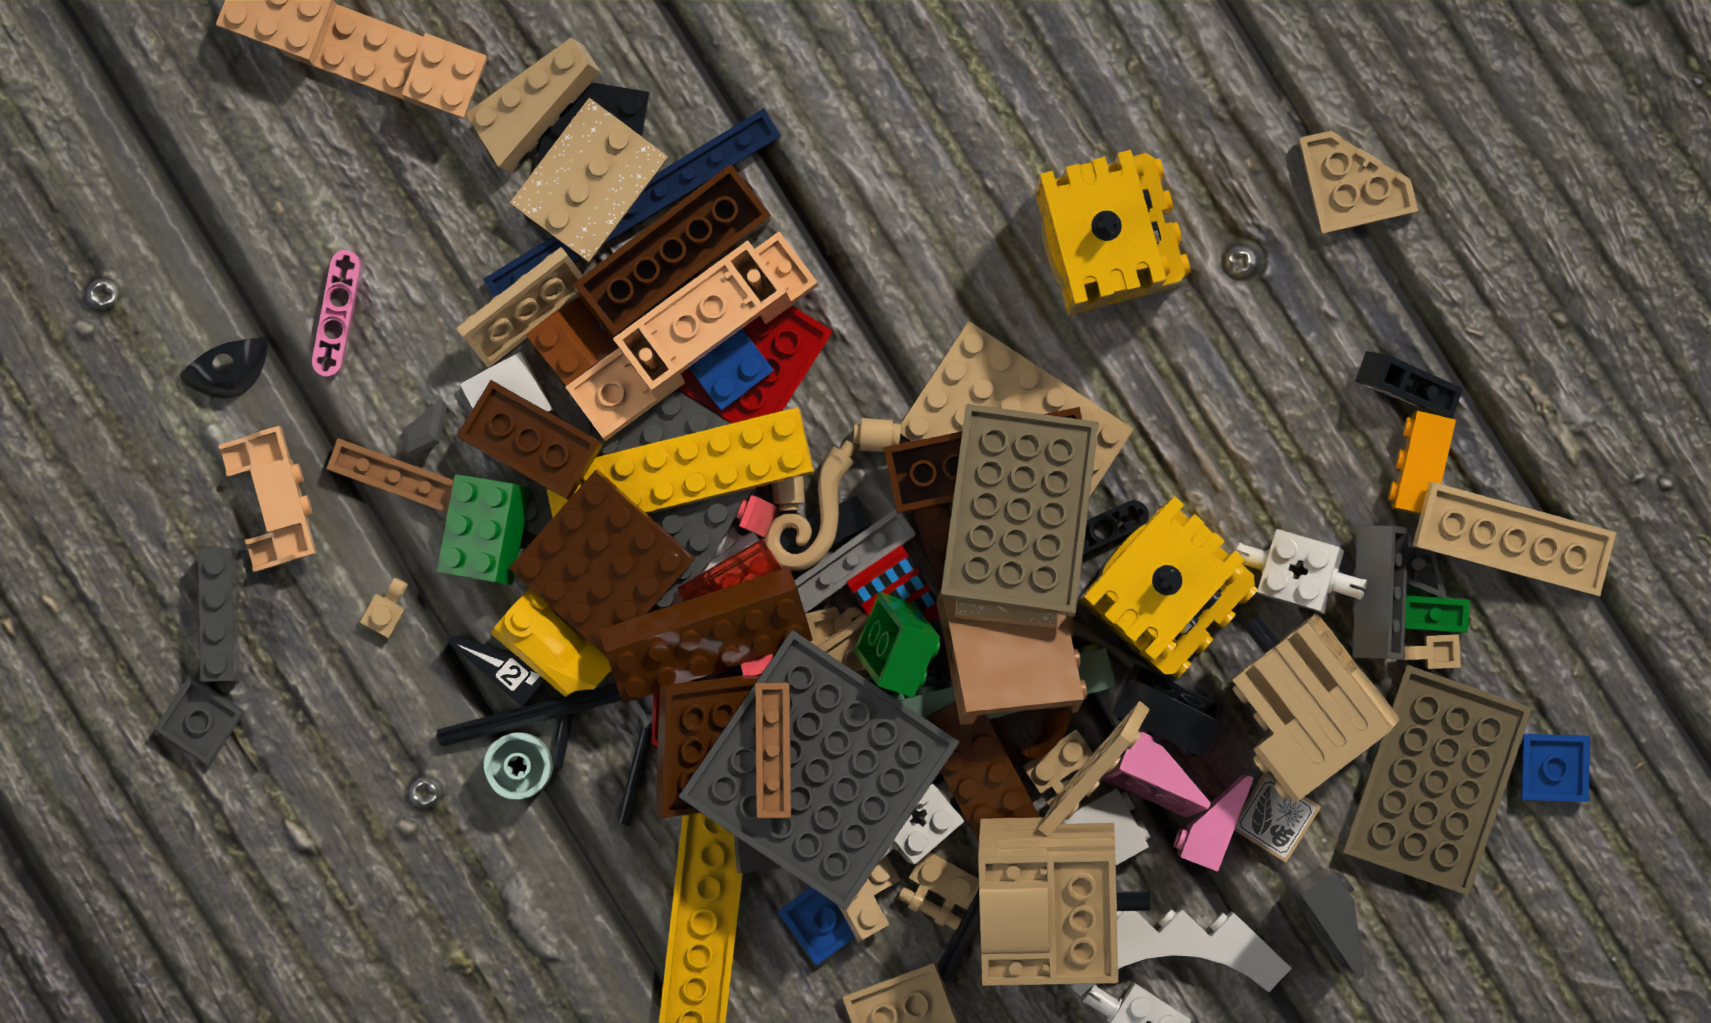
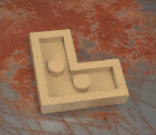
M887 855L880 860L847 911L839 906L858 942L890 925L874 897L875 894L900 881Z

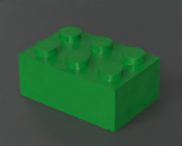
M455 474L437 572L513 586L515 573L509 567L519 555L531 488L513 483Z
M879 592L855 646L854 653L877 686L914 698L918 688H922L926 681V669L931 658H935L939 651L940 636L914 603Z

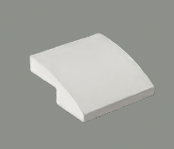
M520 352L460 384L472 408L476 405L489 381L493 380L547 412L553 410L524 352Z

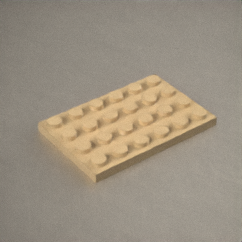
M968 321L902 421L900 434L912 442L960 432L963 429L966 404L1037 414H1047L1080 407L1082 420L1099 422L1090 491L1091 496L1134 429Z

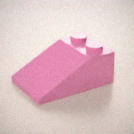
M1140 732L1142 735L1130 750L1126 748L1120 755L1121 759L1110 773L1105 772L1100 778L1104 782L1183 817H1189L1207 810L1211 803L1165 748L1153 742L1154 738L1143 732Z
M1241 774L1210 803L1209 809L1196 815L1187 824L1185 830L1180 828L1173 843V847L1177 848L1175 855L1218 872L1254 778Z

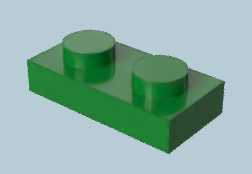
M1406 595L1405 629L1468 633L1470 600Z

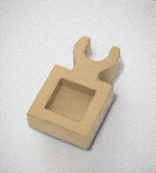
M833 607L805 613L813 638L810 642L817 646L851 623L854 617L861 616L862 611L859 607H851L843 615H839V610Z

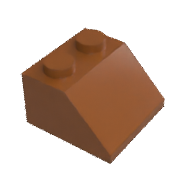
M579 297L549 315L526 334L566 386L619 348L609 334L599 327L600 323Z

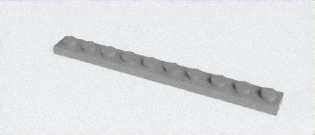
M894 509L794 580L804 612L807 613L845 586L846 581L914 537L916 533L902 514L897 515L896 509ZM725 670L695 680L714 679ZM653 694L629 701L646 726L652 723Z

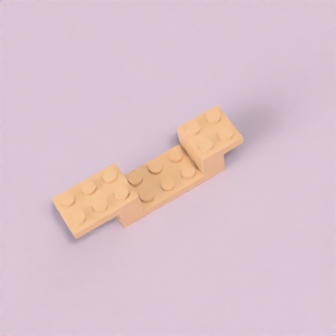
M225 0L216 22L217 27L279 49L286 57L438 113V110L462 119L466 117L488 59L486 55L425 33L423 37L340 6L334 0Z
M777 232L755 249L747 240L615 336L613 339L619 348L567 385L566 389L604 441H606L685 384L680 374L757 317L760 316L764 323L767 324L818 287L819 284L780 232Z

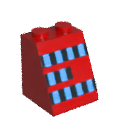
M902 545L846 581L847 586L868 616L878 593L882 592L914 603L930 625L933 620L939 617L936 596Z

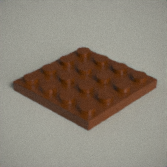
M596 469L513 562L509 569L607 657L599 629L647 614L696 558L604 474Z
M762 674L660 686L656 789L657 816L668 818L701 813L679 798V795Z

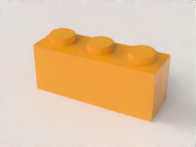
M1421 411L1414 412L1412 418H1406L1403 429V436L1407 437L1405 450L1399 449L1395 468L1400 469L1397 482L1392 481L1388 494V500L1393 501L1391 509L1421 515L1429 482L1442 483L1456 423L1455 419Z

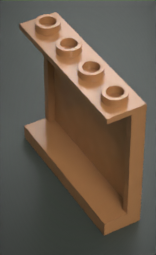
M940 591L936 604L960 725L972 724L977 715L1070 705L1073 713L1078 712L1083 701L1087 698V688L1085 681L1080 680L1079 677L1080 654L1078 649L1073 648L1071 638L1074 636V626L1071 618L1057 614V624L1054 628L955 618L956 600L940 598Z

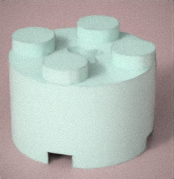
M528 733L504 735L489 747L485 755L484 771L487 781L495 792L509 799H525L534 796L545 788L551 778L553 771L551 752L545 743L534 735ZM522 757L523 764L527 766L526 771H520L516 775L514 774L515 768L510 766V763Z

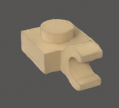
M394 578L385 597L375 593L360 623L390 638L406 610L398 605V602L405 592L408 583L399 578Z
M1459 635L1424 636V646L1404 647V660L1425 659V669L1461 668Z

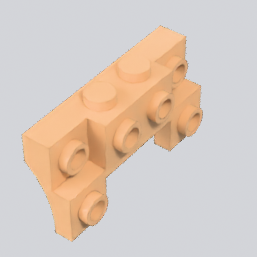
M276 426L218 445L222 453L227 477L251 472L268 532L267 534L245 540L253 572L317 554L308 524L310 523L308 515L313 514L308 495L302 496L299 483L304 482L299 463L293 464V460L290 459L282 427Z

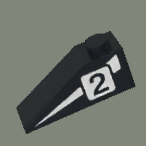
M1370 351L1365 352L1355 379L1356 383L1376 392L1453 419L1463 391L1462 387L1395 357Z
M451 636L447 640L521 707H524L546 683L544 678L512 651Z

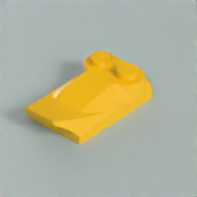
M531 588L507 611L490 633L565 697L579 690H594L611 671L608 658Z

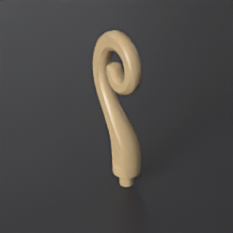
M848 440L840 449L836 447L831 449L823 461L819 472L818 496L821 524L819 534L814 543L806 551L799 554L787 552L780 543L781 533L788 527L797 530L795 539L797 545L804 546L808 543L812 530L809 522L803 516L794 513L783 514L770 524L765 537V549L769 558L779 568L789 567L791 571L808 569L823 559L830 550L838 528L839 485L854 463L850 457L857 449Z

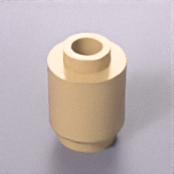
M862 418L861 424L854 425L853 444H860L859 451L884 452V447L900 444L901 424L893 423V420Z
M803 476L771 484L772 504L779 505V511L799 510L798 504L805 503Z

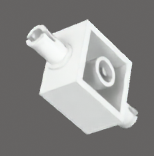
M1276 529L1271 548L1268 551L1247 546L1244 543H1239L1237 551L1249 555V557L1241 555L1245 559L1242 565L1262 570V577L1257 592L1264 597L1322 614L1326 612L1333 591L1357 598L1358 600L1363 598L1364 592L1362 590L1351 587L1356 586L1366 589L1367 580L1339 573L1344 553L1340 547ZM1301 564H1303L1308 573L1307 575H1301L1298 580L1297 575L1293 571L1295 568H1300Z
M945 779L939 784L932 783L914 810L921 811L918 816L920 822H910L913 818L911 815L882 859L895 849L908 863L915 865L964 822L951 805L950 799L954 796Z
M1134 982L1131 983L1124 996L1119 1000L1098 988L1095 984L1089 991L1100 998V1000L1098 1001L1088 994L1083 999V1003L1090 1005L1107 1016L1106 1023H1146L1147 1021H1150V1023L1191 1022L1189 1017Z

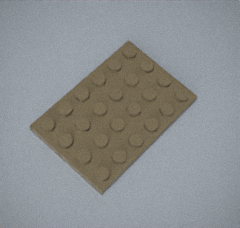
M966 404L940 598L1075 616L1099 422Z
M1405 665L1391 706L1398 715L1399 722L1393 727L1392 731L1379 741L1342 853L1469 896L1532 708Z

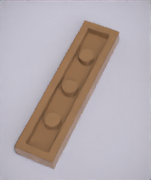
M337 439L326 468L327 470L448 513L454 480L345 440Z
M755 683L757 819H791L790 683Z

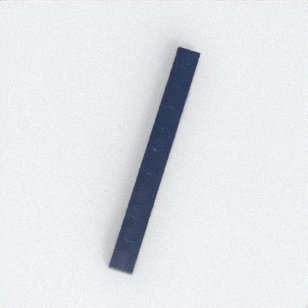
M764 108L659 171L604 245L698 189L729 164L734 167L780 139L781 135ZM552 236L483 278L493 297L504 292L521 276L527 274L560 247L563 248L573 263L583 258Z

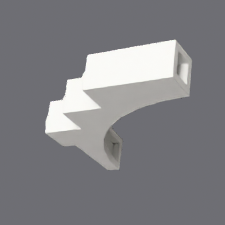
M1181 908L1176 912L1170 909L1158 921V924L1161 926L1158 931L1136 911H1117L1118 969L1147 958L1171 955L1201 957L1225 964L1247 975L1267 992H1270L1292 969L1233 912H1230L1227 916L1222 912L1210 924L1209 927L1213 931L1208 935ZM1070 984V987L1081 996L1094 984Z

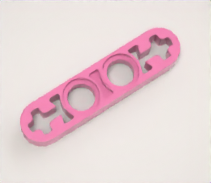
M341 250L332 257L312 356L314 370L324 377L336 376L342 370L361 274V261L356 254L349 250ZM345 257H350V262L355 264L354 270L348 269L346 275L347 281L353 280L352 286L342 282L333 283L334 277L342 278V269L337 267L338 262H344ZM336 289H345L348 292L349 300L345 306L336 307L332 304L331 295ZM331 321H338L342 324L343 332L337 339H329L325 334V327ZM322 341L330 345H340L339 351L332 348L331 358L336 361V365L330 366L328 371H324V366L319 364L320 358H326L328 351L327 347L321 348Z

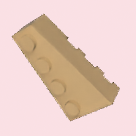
M570 38L467 112L466 116L498 167L512 174L519 166L518 162L527 152L533 150L539 143L537 140L549 126L553 127L560 119L559 115L570 103L573 104L600 73V70L585 46Z

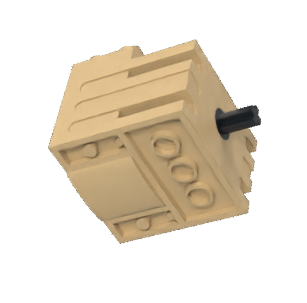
M1317 612L1281 640L1277 638L1260 615L1248 623L1244 628L1264 653L1244 667L1233 679V682L1236 684L1233 690L1244 704L1248 701L1256 710L1253 716L1265 731L1269 728L1271 729L1253 749L1256 752L1253 760L1264 774L1270 771L1277 779L1274 787L1285 801L1291 798L1294 803L1301 800L1392 731L1393 727L1399 722L1398 715Z
M1044 818L980 819L978 863L982 986L1118 983L1117 911H1150V891H1116L1114 823L1060 824L1047 837L1038 829Z

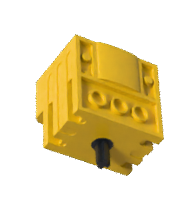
M1127 150L1118 153L1113 164L1107 165L1106 158L1101 157L1092 160L1090 163L1067 166L1062 177L1055 179L1053 170L1039 175L1034 192L1042 218L1041 229L1044 247L1054 278L1061 287L1068 316L1176 288L1182 278L1187 277L1188 273H1191L1187 255L1180 254L1178 245L1182 241V235L1178 222L1165 223L1163 217L1164 214L1171 213L1173 202L1169 190L1163 191L1161 181L1165 174L1160 158L1154 159V157L1147 153L1133 156L1132 151Z
M1174 496L1164 502L1146 524L1132 532L1116 548L1100 569L1099 576L1077 601L1159 674H1171L1176 679L1190 667L1191 663L1187 659L1194 652L1201 654L1213 641V638L1205 629L1210 624L1223 629L1236 615L1232 609L1238 602L1241 605L1243 603L1246 604L1258 589L1254 586V574L1242 565L1245 559L1236 550L1230 553L1225 552L1220 547L1225 541L1217 533L1210 531L1195 514L1187 518L1180 511L1184 504Z

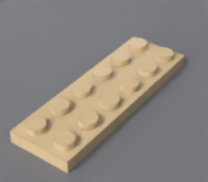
M1429 482L1412 546L1600 596L1617 532L1435 482Z

